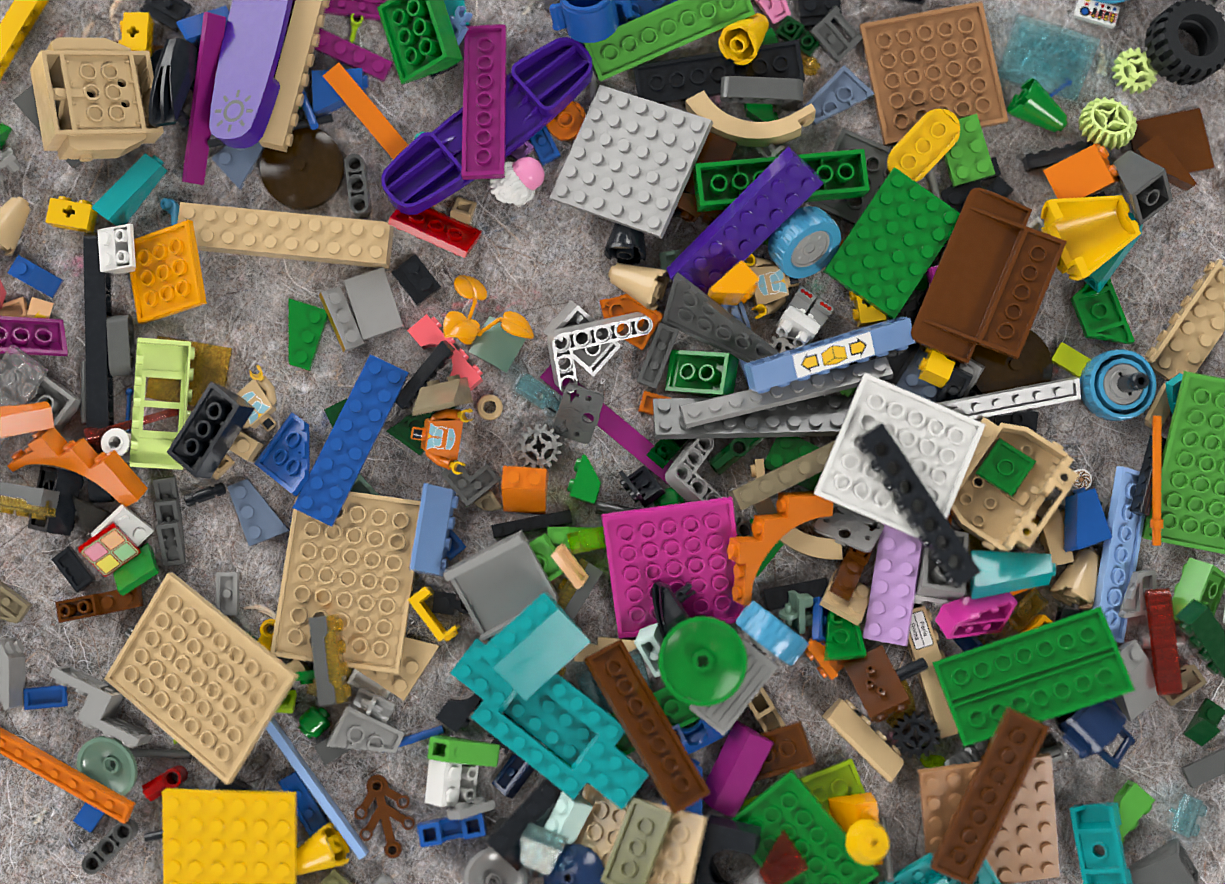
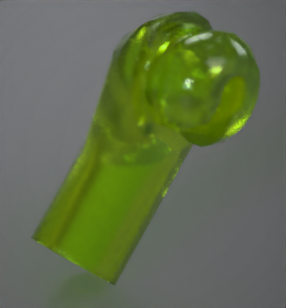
M924 753L921 754L919 759L925 768L942 767L946 761L941 755L929 754L926 757Z

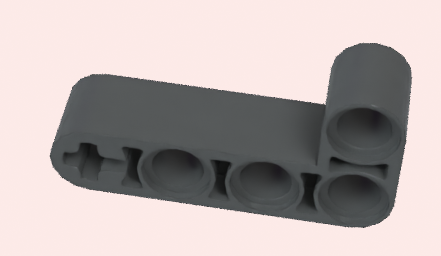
M725 76L721 78L720 100L729 103L782 105L781 108L784 111H798L803 103V80Z

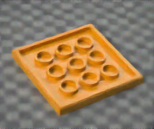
M186 220L134 239L136 268L134 272H130L138 324H146L207 304L192 220Z

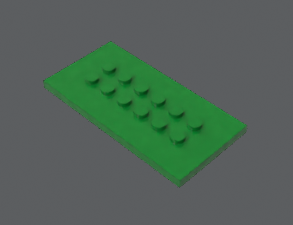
M1101 606L932 662L963 747L992 738L1007 707L1042 722L1135 691Z

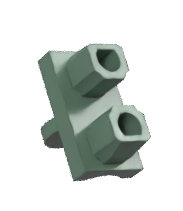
M795 590L788 591V603L785 604V609L779 611V617L785 620V624L789 625L790 628L796 629L798 634H804L805 628L812 625L813 616L811 613L805 612V608L813 605V597L808 593L799 594Z

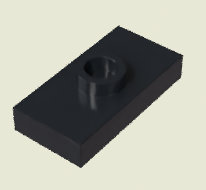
M1020 410L994 415L993 423L997 426L1000 423L1028 427L1036 433L1039 412Z
M71 546L66 547L51 559L76 593H80L96 580Z

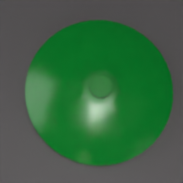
M701 616L682 621L667 634L659 651L658 663L662 680L675 697L695 706H712L729 699L739 689L746 675L748 659L741 637L730 625L716 618Z

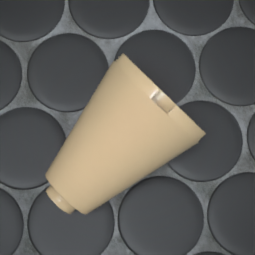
M19 196L17 198H10L0 207V249L6 251L4 255L9 257L16 250L31 210L28 206L29 202Z
M617 263L610 268L608 273L610 282L647 309L653 311L659 306L655 304L657 300L663 299L669 282V277H666L668 271L664 269Z
M1088 547L1080 549L1074 557V562L1068 564L1051 587L1050 592H1052V596L1068 606L1074 603L1079 605L1078 609H1091L1094 604L1100 563L1098 552Z

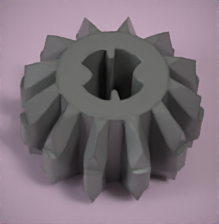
M969 746L947 759L944 766L980 762L981 755L973 746Z

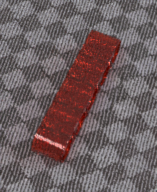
M1170 589L1145 590V603L1156 691L1158 696L1182 694Z

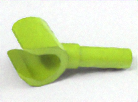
M353 13L350 18V25L352 27L349 42L354 44L356 32L363 22V16L361 15L360 22H355L353 20Z

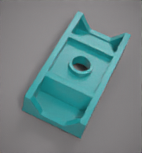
M1118 803L1075 804L1070 807L1083 884H1133L1130 868L1126 866L1119 829L1121 819ZM1095 845L1104 847V856L1096 853Z

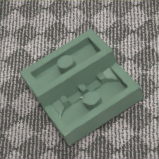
M489 316L482 329L496 320V318ZM499 322L485 331L481 337L477 336L469 353L507 373L526 338L509 334L502 329V322Z

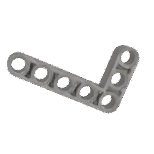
M635 312L551 331L548 334L547 342L555 385L564 393L566 386H562V381L565 378H570L568 384H578L573 350L646 335L653 328L652 320L641 312ZM644 319L643 326L637 328L638 321ZM624 323L623 330L617 332L618 325ZM604 328L603 334L597 337V330ZM583 332V338L576 341L577 334ZM563 337V342L560 345H555L556 339ZM566 357V363L559 366V360Z
M713 438L691 439L665 474L666 482L687 502L723 498L696 473L714 447ZM734 508L737 537L753 536L751 523L739 512H736Z

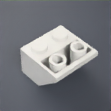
M133 224L98 229L100 272L114 274L134 272L136 261Z
M429 759L425 803L440 807L455 806V804L463 802L473 803L472 799L476 797L479 765L449 763Z

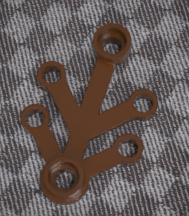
M376 774L368 779L366 784L368 794L361 806L355 809L354 815L359 820L366 818L368 808L376 797L378 807L366 827L360 831L359 836L361 840L369 841L373 837V831L381 819L387 842L384 852L387 857L394 859L401 854L403 847L400 841L395 840L390 817L400 822L405 830H411L416 822L414 817L406 816L388 805L385 796L393 799L399 808L404 809L410 804L409 796L401 795L388 787L387 779L383 775ZM374 782H379L381 784V788L379 790H376L374 788ZM400 798H405L407 804L401 805ZM358 809H363L365 815L359 816ZM410 819L412 826H406L405 820ZM368 830L370 837H364L363 831ZM394 846L396 853H390L389 847Z

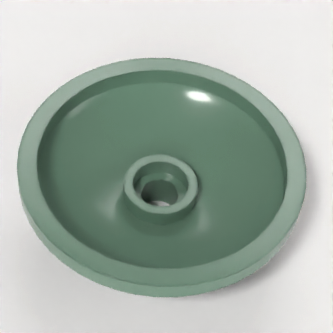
M106 736L92 738L81 747L77 756V770L118 794L124 796L134 787L138 772L136 760L130 749L121 744L120 740Z

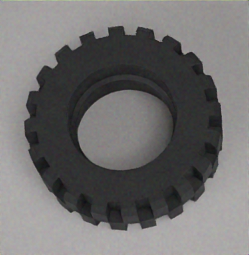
M1180 0L1153 19L1146 31V37H1148L1145 39V47L1148 49L1146 55L1147 58L1151 59L1150 64L1152 68H1156L1158 70L1157 73L1161 77L1165 76L1166 80L1171 83L1176 81L1178 85H1194L1202 82L1224 66L1225 21L1222 18L1224 15L1215 10L1216 7L1211 4L1206 5V2L1202 0ZM1178 29L1186 31L1194 38L1198 46V56L1189 53L1182 46L1178 36Z

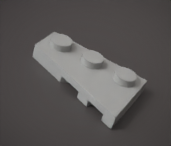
M345 706L326 746L396 753L405 733Z

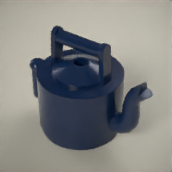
M1113 698L1057 716L1055 720L1057 728L1063 733L1061 736L1062 740L1080 759H1085L1087 756L1097 753L1111 767L1118 769L1120 761L1130 746L1135 743V739L1124 728L1127 717ZM1119 734L1124 740L1112 757L1103 748L1112 744Z

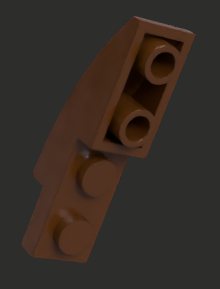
M682 193L675 211L681 212L679 216L683 220L695 223L698 217H701L702 221L707 225H710L724 211L697 212L695 194Z
M848 545L832 579L833 583L829 591L849 601L873 549L870 552H863Z
M139 585L124 596L118 593L117 590L58 601L55 604L58 622L63 623L143 607L144 601L141 585Z

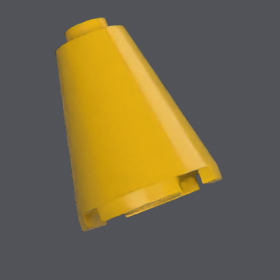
M755 13L750 17L726 26L718 40L720 51L724 57L734 60V63L737 65L750 63L757 56L768 30L769 22L763 14Z
M333 823L325 824L297 848V875L338 867L349 862V858L346 859V854L350 852L349 845L340 832L333 828L335 826Z

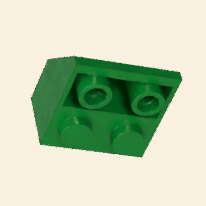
M583 454L581 459L577 458L574 472L577 473L575 479H570L567 491L570 492V498L595 505L601 488V482L587 455Z

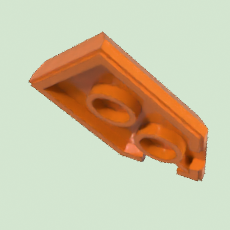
M627 294L599 300L604 319L641 312L652 320L653 328L648 334L624 339L643 351L664 314L656 309L654 311L647 309ZM644 319L638 321L637 328L643 326ZM624 323L618 325L617 332L623 330Z

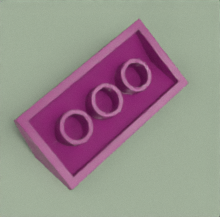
M0 316V353L68 356L63 319Z
M736 720L705 781L711 793L702 799L712 809L734 817L740 811L774 742Z

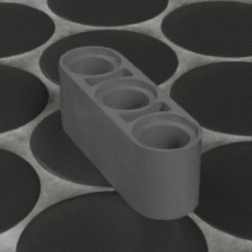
M350 154L345 159L349 205L357 217L365 218L370 215L372 209L367 166L360 155ZM354 162L361 163L358 169H351ZM357 182H362V183H363V186H362L361 189H359V190H354V189H353L354 185H355ZM358 203H365L363 210H356Z
M130 314L108 316L106 325L110 374L112 377L135 375L136 359L132 316Z
M129 819L125 824L121 822L116 824L84 857L81 863L83 871L91 875L104 869L136 836L139 829L138 824L132 819ZM123 825L129 829L128 836L122 832ZM107 842L113 844V852L107 849ZM92 858L97 859L98 867L92 865Z

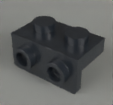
M644 465L628 477L622 470L619 472L622 477L620 483L626 491L631 490L629 492L631 498L635 503L639 501L644 508L665 494L663 488Z

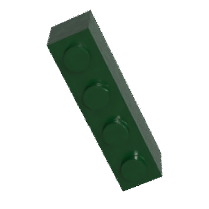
M1193 599L1175 616L1180 623L1179 628L1189 636V643L1198 650L1197 655L1207 663L1206 668L1213 675L1219 674L1225 678V631L1210 608Z

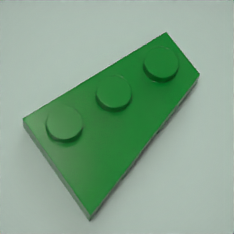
M288 298L289 365L311 371L328 316L325 309Z
M828 610L824 661L864 658L867 654L860 626Z

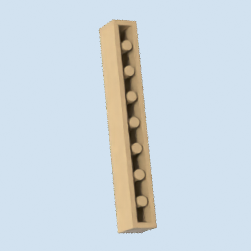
M330 0L295 1L275 79L280 83V90L265 133L259 140L262 147L287 152L288 146L292 145L293 126L296 127L299 115L297 111L304 101L303 89L304 86L307 87L309 82L308 70L314 64L315 56L313 51L319 45L320 35L318 33L320 27L323 28L325 15L323 14L325 8L329 7Z

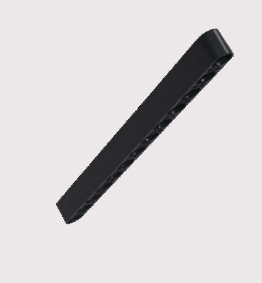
M98 232L84 233L87 442L99 455L103 452L101 440L104 433L114 429L113 377L109 370L106 325L107 317L112 316L111 273L100 272ZM88 479V496L91 503L115 501V498L105 489Z

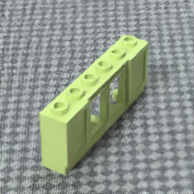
M137 338L129 467L183 470V467L166 452L191 414V411L187 410V403L192 401V389L188 388L189 381H193L194 368H190V360H194L195 347H191L190 341ZM146 377L181 380L180 403L145 400ZM144 407L179 409L178 432L143 430Z

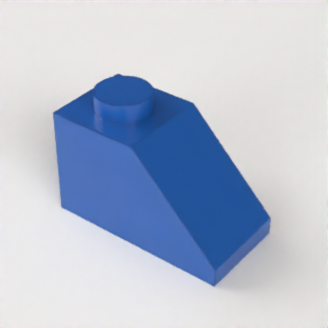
M20 255L17 256L7 272L51 298L54 297L63 282L59 277Z

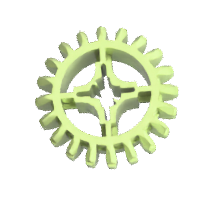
M1106 97L1102 99L1096 98L1094 101H1090L1081 111L1078 121L1079 130L1082 131V136L1088 137L1087 142L1092 141L1094 144H1100L1105 146V148L1107 147L1110 151L1114 148L1119 150L1122 146H1126L1134 137L1137 129V118L1133 116L1134 111H1129L1128 105L1123 106L1121 101L1115 102L1114 98L1108 100Z

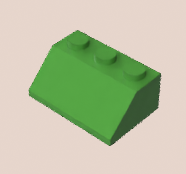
M1189 558L1182 568L1181 579L1174 588V596L1171 603L1167 606L1165 617L1180 625L1175 616L1193 599L1208 606L1215 615L1225 590V573L1213 564Z

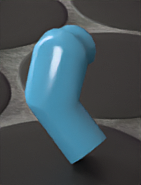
M171 198L162 199L160 202L161 208L171 215L170 226L177 224L180 205Z

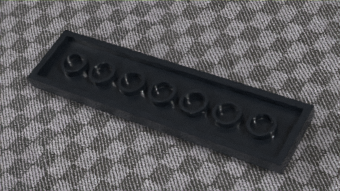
M799 39L761 45L757 56L746 65L735 64L734 60L725 58L722 52L639 64L633 67L637 96L660 104L685 101L703 90L708 97L720 96L721 78L725 76L792 78L803 80L804 83L805 76Z

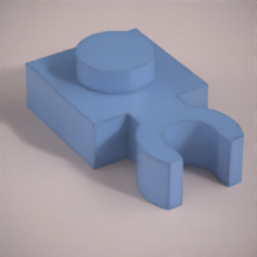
M458 6L455 16L449 17L458 46H460L468 30L465 24L472 19L473 15L468 12L464 14L465 6Z

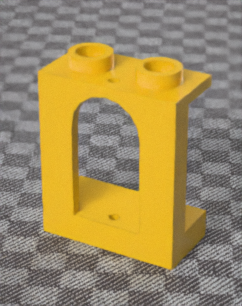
M425 586L410 597L408 601L438 641H450L459 634L457 629L461 626L458 624L448 631L445 630L424 602L435 593L431 586Z

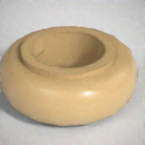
M488 394L479 399L477 412L481 418L491 421L497 419L502 413V401L497 396ZM492 401L495 403L496 410L493 413H486L484 411L486 402Z

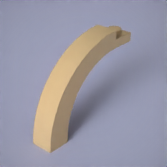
M704 90L685 100L688 113L712 120L713 125L710 133L734 141L737 145L747 147H766L771 143L778 145L800 137L801 126L806 127L814 121L816 109L811 103L779 120L751 122L735 118L722 111L709 99Z
M764 458L755 459L753 464L750 465L751 477L757 479L765 475ZM770 497L752 505L757 515L777 514V509ZM793 528L779 540L786 547L809 557L826 560L843 559L841 544L836 543L832 538L811 536Z

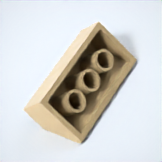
M839 698L821 717L885 780L891 783L905 762L901 758L903 754L894 745L890 747L885 743L887 738L879 730L874 732L869 727L872 723L863 714L859 717L854 712L856 707L848 699L843 701Z

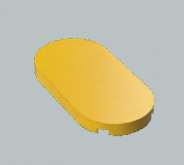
M934 109L925 113L890 151L887 159L889 172L895 167L915 182L921 180L958 141L960 123L956 115L946 109Z

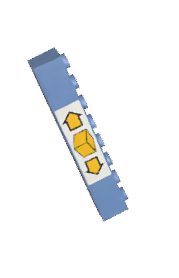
M903 316L896 317L895 319L745 363L744 367L749 389L758 393H765L774 386H788L790 381L793 380L804 381L809 379L810 375L816 373L817 375L827 374L832 368H846L850 366L849 363L855 361L857 363L866 362L871 356H885L889 354L888 351L894 349L896 351L905 350L908 348V345L915 343L911 336V320Z

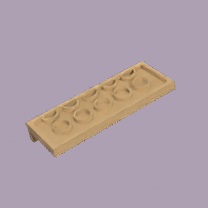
M1221 259L1207 264L1203 270L1205 274L1202 279L1199 278L1193 284L1191 295H1187L1182 300L1180 311L1178 313L1175 312L1168 321L1170 324L1168 328L1160 332L1156 338L1158 340L1155 347L1152 346L1144 356L1153 371L1167 381L1179 373L1183 374L1184 371L1196 373L1225 331V267L1222 265L1224 261Z

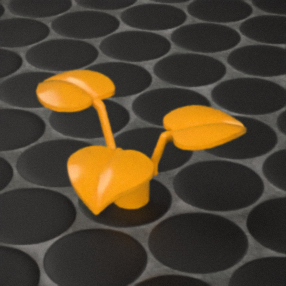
M467 275L456 277L454 280L455 290L462 297L472 299L473 303L468 318L458 311L447 313L443 324L445 338L455 337L462 343L470 345L476 336L481 337L485 331L499 322H502V329L509 334L527 339L534 338L529 322L519 313L512 311L505 312L503 318H497L480 330V324L471 318L477 304V299H486V288L473 277Z

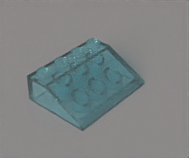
M1017 12L1000 62L998 75L1000 78L1019 84H1024L1030 78H1034L1047 92L1077 101L1101 40L1097 36Z

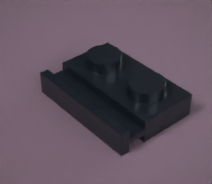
M145 0V4L140 8V11L148 12L152 19L178 32L179 27L176 22L185 19L192 6L184 0Z
M798 0L800 23L805 25V28H813L836 5L842 14L841 0ZM834 18L831 20L834 26H840Z
M416 254L391 272L417 306L442 288Z

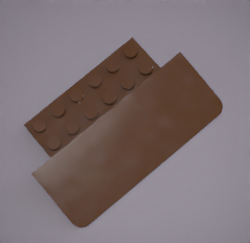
M972 189L967 196L911 329L912 339L916 343L967 366L976 344L1018 360L1067 241L1027 227L1026 224L1032 209L986 189Z

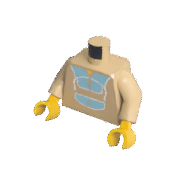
M751 254L746 258L747 263L745 264L748 267L751 266L750 269L759 278L756 284L758 288L752 296L755 307L751 308V310L758 311L759 315L755 316V319H759L762 316L776 313L785 304L786 298L789 296L788 288L799 286L798 278L785 276L774 262L754 257Z
M256 365L260 372L253 374L249 370L250 377L253 380L241 389L237 395L241 396L255 408L243 428L251 427L255 429L261 424L268 432L277 425L270 416L277 409L275 406L277 401L275 387L263 375L261 366Z

